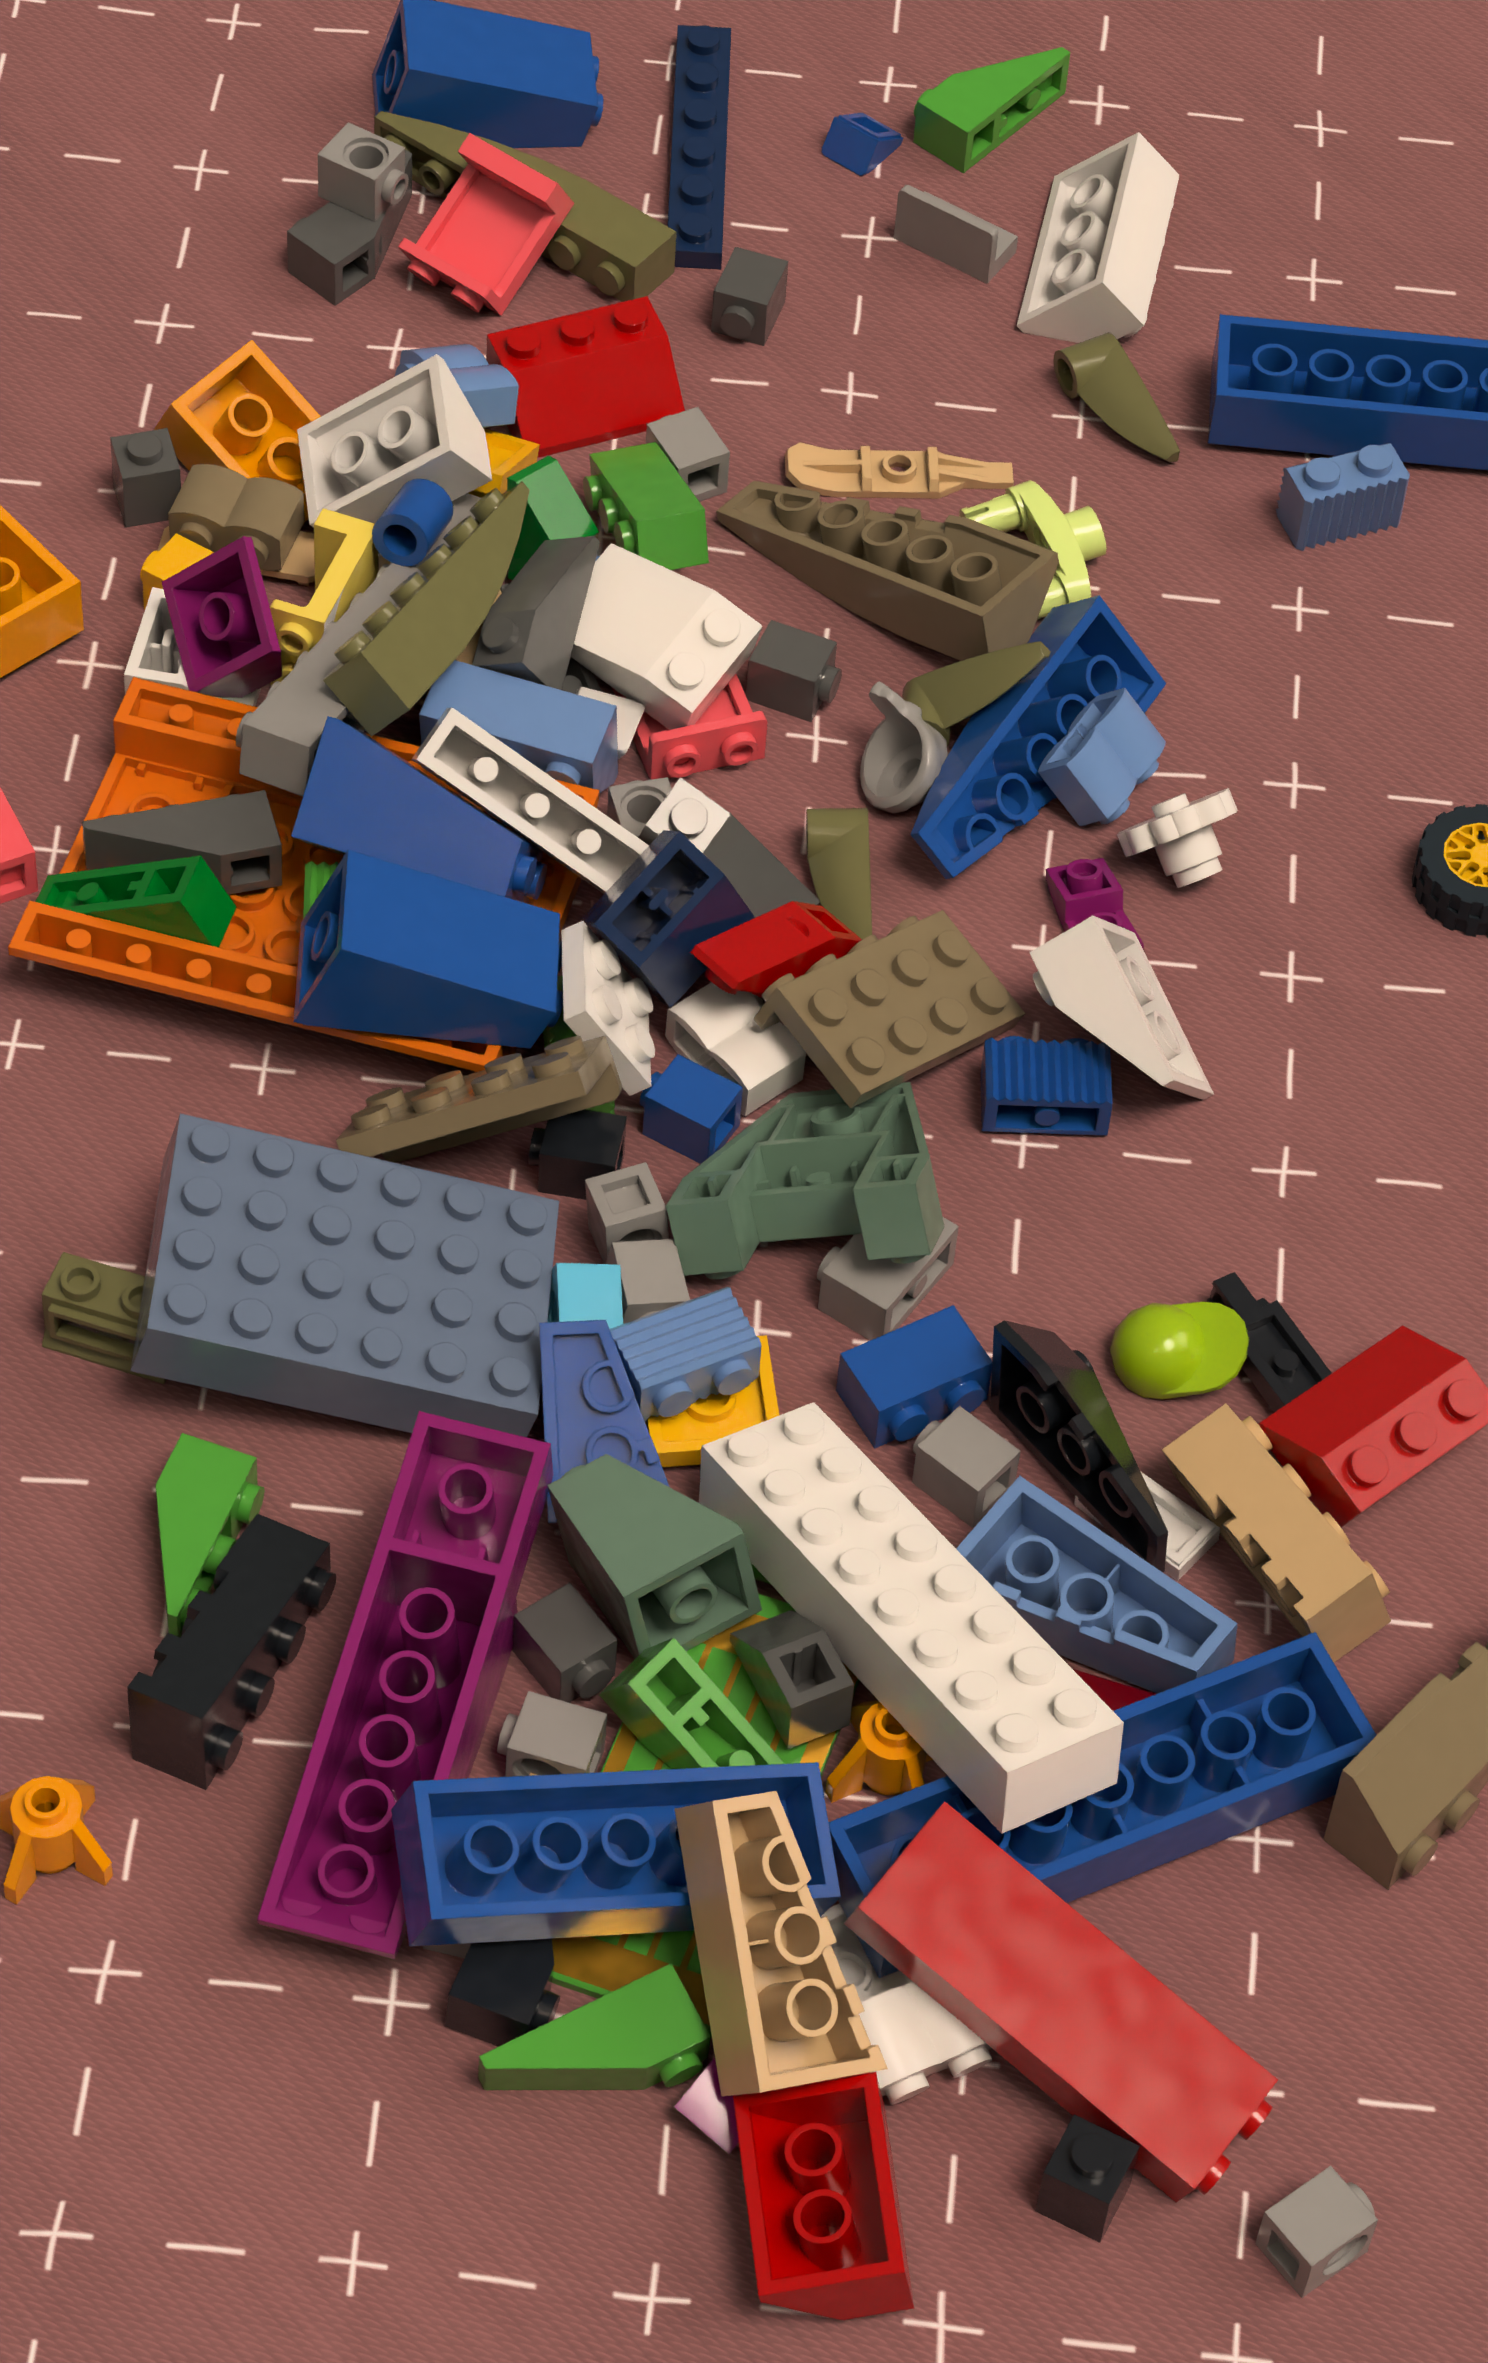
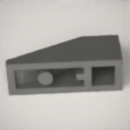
M595 536L544 540L492 605L487 617L484 619L472 665L562 690L600 541Z
M681 777L646 823L638 837L650 845L663 830L680 831L725 874L755 916L754 918L791 901L818 905L820 902L731 813Z

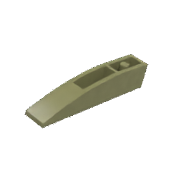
M384 111L379 112L374 117V134L403 146L405 150L412 153V180L424 186L429 192L445 199L468 165L457 151L469 133ZM476 136L557 182L575 203L541 254L542 256L621 302L648 296L674 273L677 234L675 230L577 175L543 159L493 140Z
M523 481L504 495L497 488H494L481 498L469 510L475 519L469 515L444 536L443 539L449 547L444 543L441 544L416 566L423 575L420 576L418 572H415L390 593L389 596L394 600L395 604L393 605L390 601L386 602L362 623L368 633L365 634L362 630L357 632L334 653L340 663L323 681L371 737L414 706L464 651L487 617L505 580L520 536L530 492Z

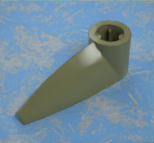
M1108 332L1055 351V374L1062 390L1069 398L1073 399L1080 396L1107 425L1135 445L1169 462L1178 461L1180 449L1137 370L1113 334Z
M1041 641L965 659L908 681L903 688L902 699L912 702L921 708L922 719L940 732L946 739L948 746L951 726L974 715L1010 691L1049 657L1051 651Z
M868 808L807 809V863H809L812 880L820 904L863 940L872 935Z

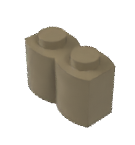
M192 465L168 513L170 539L177 533L212 552H216L243 536L252 537L260 570H281L305 521L303 491L291 484L272 478H246L236 471L218 465Z

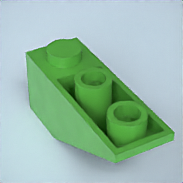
M184 1433L181 1434L156 1483L158 1528L168 1633L180 1638L187 1617L188 1605L200 1590L212 1594L210 1590L214 1584L218 1565L236 1543V1538L243 1523L249 1525L257 1513L259 1514L265 1492L264 1487L259 1486L257 1481V1457Z

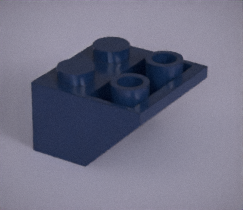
M663 830L579 922L584 921L600 941L607 940L615 949L619 961L636 978L641 979L646 987L668 1008H672L708 968L690 953L694 946L743 924L755 916L725 874L680 831Z

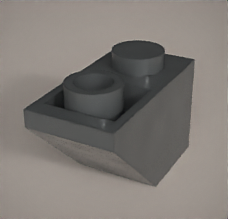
M790 1610L730 1633V1642L787 1749L850 1725L854 1683L825 1629L795 1611Z

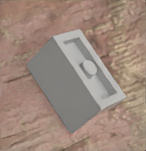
M905 185L898 192L894 239L986 284L991 281L1016 253L1018 236L910 185Z

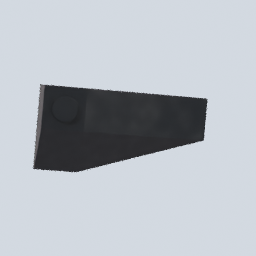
M1005 1320L995 1325L990 1410L1074 1496L1078 1497L1083 1506L1120 1544L1161 1572H1165L1168 1530L1087 1357L1078 1350L1072 1351L1052 1331Z

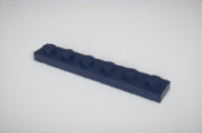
M678 25L668 227L677 232L675 267L721 270L731 28L705 25Z

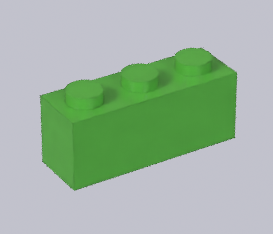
M656 442L589 454L591 475L585 476L583 479L585 500L590 511H597L604 532L606 534H613L617 546L669 570L709 563L705 509Z

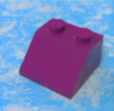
M243 536L162 581L189 691L214 697L243 698L282 677L281 650L252 537Z

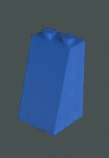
M400 0L372 74L375 116L379 112L384 111L436 123L490 139L511 148L582 147L590 126L598 125L603 111V95L597 93L596 89L599 58L593 56L590 32L434 0Z
M327 716L291 837L343 856L349 849L528 904L529 898L538 899L547 875V864L541 863L544 853L542 850L365 733L339 719Z
M348 849L301 922L294 1022L307 1026L531 1049L546 1026L551 1028L555 1026L563 1007V992L557 990L558 973L562 967V941L559 940L560 913Z

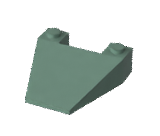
M903 1082L851 1109L835 1089L788 1094L682 1178L666 1205L674 1243L678 1250L684 1276L705 1274L709 1279H724L744 1271L760 1242L862 1234L868 1260L890 1258L891 1262L897 1264L912 1263L924 1258L926 1255H931L945 1227L930 1155L910 1082Z

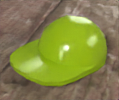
M1192 1302L1174 1305L1150 1303L1130 1311L1115 1328L1110 1352L1115 1373L1127 1389L1145 1398L1169 1399L1205 1394L1222 1389L1238 1375L1247 1357L1249 1337L1244 1320L1235 1310L1220 1303Z

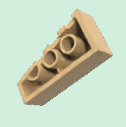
M1225 1403L1164 1447L1162 1451L1173 1475L1206 1517L1220 1527L1221 1536L1300 1636L1304 1637L1316 1632L1332 1661L1335 1663L1391 1622L1382 1599L1390 1591L1368 1561L1363 1562L1350 1548L1348 1537L1335 1519L1328 1512L1321 1514L1308 1499L1311 1493L1294 1468L1288 1463L1281 1467L1269 1454L1268 1451L1273 1446L1257 1422L1251 1416L1241 1421Z
M777 1791L675 1808L721 2096L762 2093L888 2069L879 2045H871L859 2015L865 2010L854 1983H846L831 1946L837 1941L827 1916L820 1917L807 1886V1883L812 1878Z

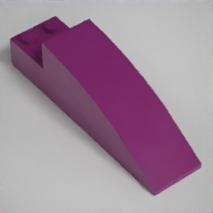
M419 1411L257 1918L258 1924L392 1959L396 1958L407 1933L391 1809L413 1781L469 1778L513 1648L514 1615L518 1613L516 1597L549 1492L547 1485L552 1482L554 1475L551 1443Z

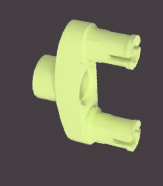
M1029 480L1007 488L1004 495L973 507H965L959 510V517L969 518L1002 532L1018 529L1020 532L1024 531L1031 543L1058 553L1059 563L1038 619L1046 617L1053 607L1091 597L1089 576L1085 562L1105 555L1106 541L1100 521L1090 506L1063 514L1052 498L1036 482Z

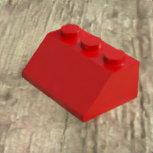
M648 296L487 334L486 360L488 364H498L505 367L515 377L519 385L515 424L507 426L513 437L540 444L538 458L645 432L648 423L685 411L668 334Z
M1402 1325L1258 1423V1425L1273 1446L1271 1451L1282 1466H1285L1287 1463L1290 1464L1304 1481L1311 1493L1308 1499L1321 1514L1328 1512L1342 1528L1488 1425V1388L1466 1358Z
M876 2072L762 2093L734 2095L738 2140L760 2302L838 2320L914 2309L887 2116Z

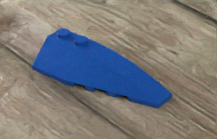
M1100 595L1051 609L1031 635L1029 642H1027L1041 641L1051 651L1049 657L1010 691L972 715L946 757L939 775L935 778L924 800L910 834L945 879L957 876L1001 843L1004 835L1017 826L1025 825L1039 814V809L1057 798L1038 773L1039 767L1051 749L1068 734L1072 722L1090 701L1098 695L1126 688L1145 713L1165 687L1166 682Z

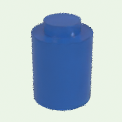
M413 479L406 482L373 526L372 539L378 552L386 560L397 565L413 566L420 563L452 520L453 504L449 495L441 486L430 480Z

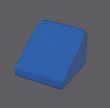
M864 113L839 115L834 117L822 147V153L854 173L866 175L901 146L904 138L901 137L900 133Z

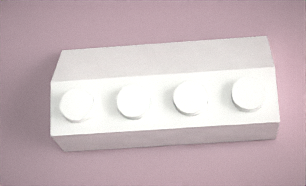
M1139 132L1054 176L1017 322V327L1023 333L1080 343L1108 332L1113 334L1116 339L1121 337L1127 338L1136 334L1145 325L1153 287L1156 282L1161 252L1165 243L1168 222L1174 205L1173 201L1179 174Z

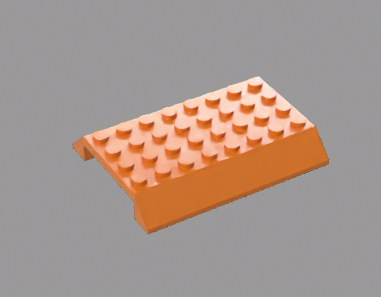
M133 677L113 720L115 754L84 821L104 818L110 815H122L163 808L174 804L181 805L216 799L232 794H245L265 790L282 844V885L230 894L229 896L237 908L219 947L29 901L8 946L9 955L476 1072L485 1070L484 1066L497 1058L515 1054L517 1047L307 1026L294 1022L300 930L304 908L305 864L313 861L317 865L322 862L332 865L335 862L340 863L344 856L314 847L291 837L303 796L239 774L241 748L236 745L237 729L243 716L247 712H254L258 707ZM375 735L371 737L372 739H374L375 741H377L378 743H380L396 755L400 756L401 758H403L404 760H406L407 762H409L410 764H412L413 766H415L416 768H418L419 770H421L437 782L441 783L442 785H444L445 787H447L448 789H450L451 791H453L454 793H456L457 795H459L475 807L479 808L480 810L491 816L489 813L481 809L479 806L471 802L469 799L461 795L459 792H457L449 785L441 781L439 778L431 774L429 771H427L426 769L418 765L416 762L411 760L420 746L403 743ZM556 780L597 809L600 790ZM81 826L59 874L89 870L86 869L84 859L83 826ZM543 853L541 863L547 864L545 883L538 899L529 898L528 904L560 913V937L581 878L546 853Z

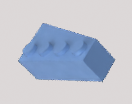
M1021 1476L1013 1482L956 1548L1050 1647L1061 1656L1155 1693L1163 1692L1227 1667L1234 1660L1237 1622Z

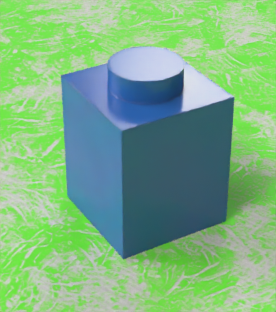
M677 1054L662 1074L655 1072L651 1075L652 1087L642 1090L640 1096V1105L644 1107L643 1135L700 1164L722 1148L740 1125L743 1087Z

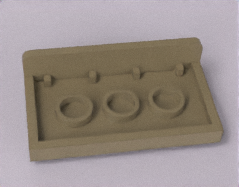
M941 910L920 921L916 916H910L894 927L886 937L878 939L875 935H870L858 942L847 955L839 959L834 954H829L817 961L804 975L795 978L791 973L780 977L762 994L765 1004L755 1015L754 1021L761 1030L782 1021L851 1109L984 1043L985 1040L991 1037L994 1038L1014 1028L1026 1013L947 914Z
M581 1036L569 1037L548 1045L544 1048L545 1053L522 1059L520 1053L510 1054L487 1063L483 1071L465 1076L462 1075L460 1070L451 1071L429 1079L425 1082L426 1087L403 1093L402 1088L397 1087L374 1094L365 1100L367 1105L363 1110L351 1116L352 1122L336 1139V1142L341 1151L367 1157L382 1154L387 1161L397 1163L612 1102L620 1095L622 1084L606 1036L584 1042Z

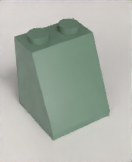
M608 1454L586 1465L570 1469L562 1478L547 1485L568 1562L634 1659L645 1649L675 1638L685 1651H688L762 1610L745 1535L736 1522Z

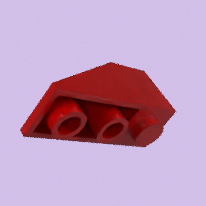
M791 901L696 944L690 953L708 967L705 976L718 988L733 995H736L738 991H745L762 998L764 991L780 977L791 973L795 978L804 975L817 961L829 954H834L837 959L847 955L851 948L862 939L823 906Z

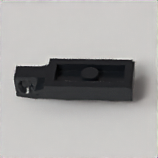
M1235 1272L1213 1281V1288L1207 1302L1220 1303L1235 1310L1244 1320L1248 1332L1249 1345L1246 1360L1241 1368L1274 1412L1332 1374L1277 1300L1269 1303L1265 1298L1256 1301Z

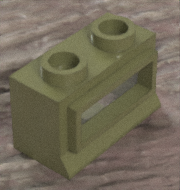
M63 1252L41 1294L45 1325L42 1347L161 1384H165L167 1380L130 1371L145 1276Z

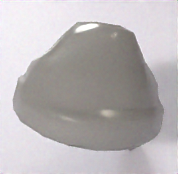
M879 681L871 688L869 697L886 718L876 727L866 744L860 768L861 787L866 800L876 809L894 814L907 811L911 807L924 802L948 756L947 741L939 731L922 719L920 707L912 702L903 700L900 695Z

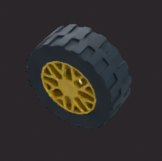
M1476 804L1475 807H1465L1463 805L1455 807L1449 813L1443 812L1436 816L1435 822L1433 824L1429 823L1425 828L1422 839H1420L1413 868L1412 887L1416 888L1415 897L1419 905L1423 904L1426 908V914L1433 920L1437 919L1442 922L1443 927L1452 931L1455 929L1464 932V935L1467 936L1487 935L1488 938V807L1482 804Z

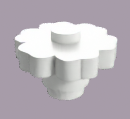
M1229 788L1189 802L1186 794L1183 793L1152 806L1155 817L1131 826L1117 834L1125 857L1155 847L1165 875H1172L1177 888H1180L1223 870L1217 857L1222 854L1211 824L1236 813L1238 810Z

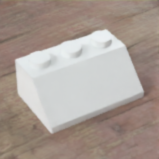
M437 354L297 429L309 525L314 527V523L323 508L376 523L401 487L413 479H426L435 482L447 492L451 501L492 481L486 433L446 362Z

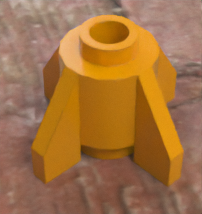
M868 1701L853 1706L850 1721L858 1733V1741L827 1778L825 1793L831 1803L861 1791L863 1782L870 1789L882 1795H898L924 1785L922 1774L925 1762L932 1760L925 1750L879 1701Z
M44 1776L31 1779L22 1786L0 1796V1829L13 1836L15 1845L4 1882L5 1899L17 1905L37 1879L36 1871L45 1874L58 1873L70 1867L74 1862L76 1871L103 1886L107 1885L113 1876L112 1862L84 1825L83 1816L96 1801L94 1786L83 1780Z

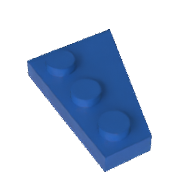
M587 1320L539 1323L544 1442L551 1443L554 1474L552 1482L562 1478L570 1469L586 1465L608 1454L670 1487L607 1321ZM549 1492L547 1495L548 1524L557 1523Z

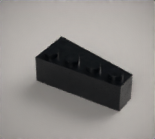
M257 1513L218 1565L214 1577V1589L216 1591L212 1595L200 1590L188 1605L187 1617L181 1638L167 1633L155 1649L154 1659L158 1660L152 1677L138 1672L128 1685L127 1694L133 1760L204 1790H207L219 1768L228 1770L232 1766L242 1745L243 1732L241 1731L251 1714L258 1717L264 1712L274 1690L275 1680L273 1677L282 1661L290 1664L296 1658L306 1633L304 1624L313 1609L322 1611L331 1598L336 1584V1574L331 1572L330 1543Z

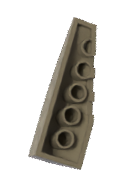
M760 481L751 482L716 511L718 521L765 557L809 587L853 613L903 638L960 661L1029 642L1059 563L1057 552L969 518L949 515L944 523L922 519L920 509L899 506L895 514L870 510L868 500L851 497L844 501L833 503L822 502L820 493L817 491Z
M1475 1642L1461 1655L1458 1661L1460 1666L1450 1679L1441 1672L1433 1678L1342 1770L1323 1840L1387 1890L1406 1871L1412 1876L1417 1875L1427 1865L1437 1850L1438 1843L1436 1840L1448 1827L1452 1831L1458 1832L1470 1820L1479 1806L1480 1799L1477 1798V1795L1488 1782V1643L1486 1647H1483L1478 1642Z

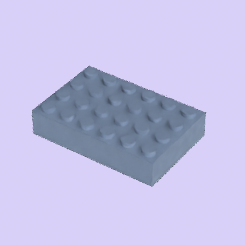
M180 1113L163 1158L130 1371L409 1433L413 1432L418 1413L421 1411L527 1437L538 1416L542 1380L539 1323L547 1322L559 1201Z

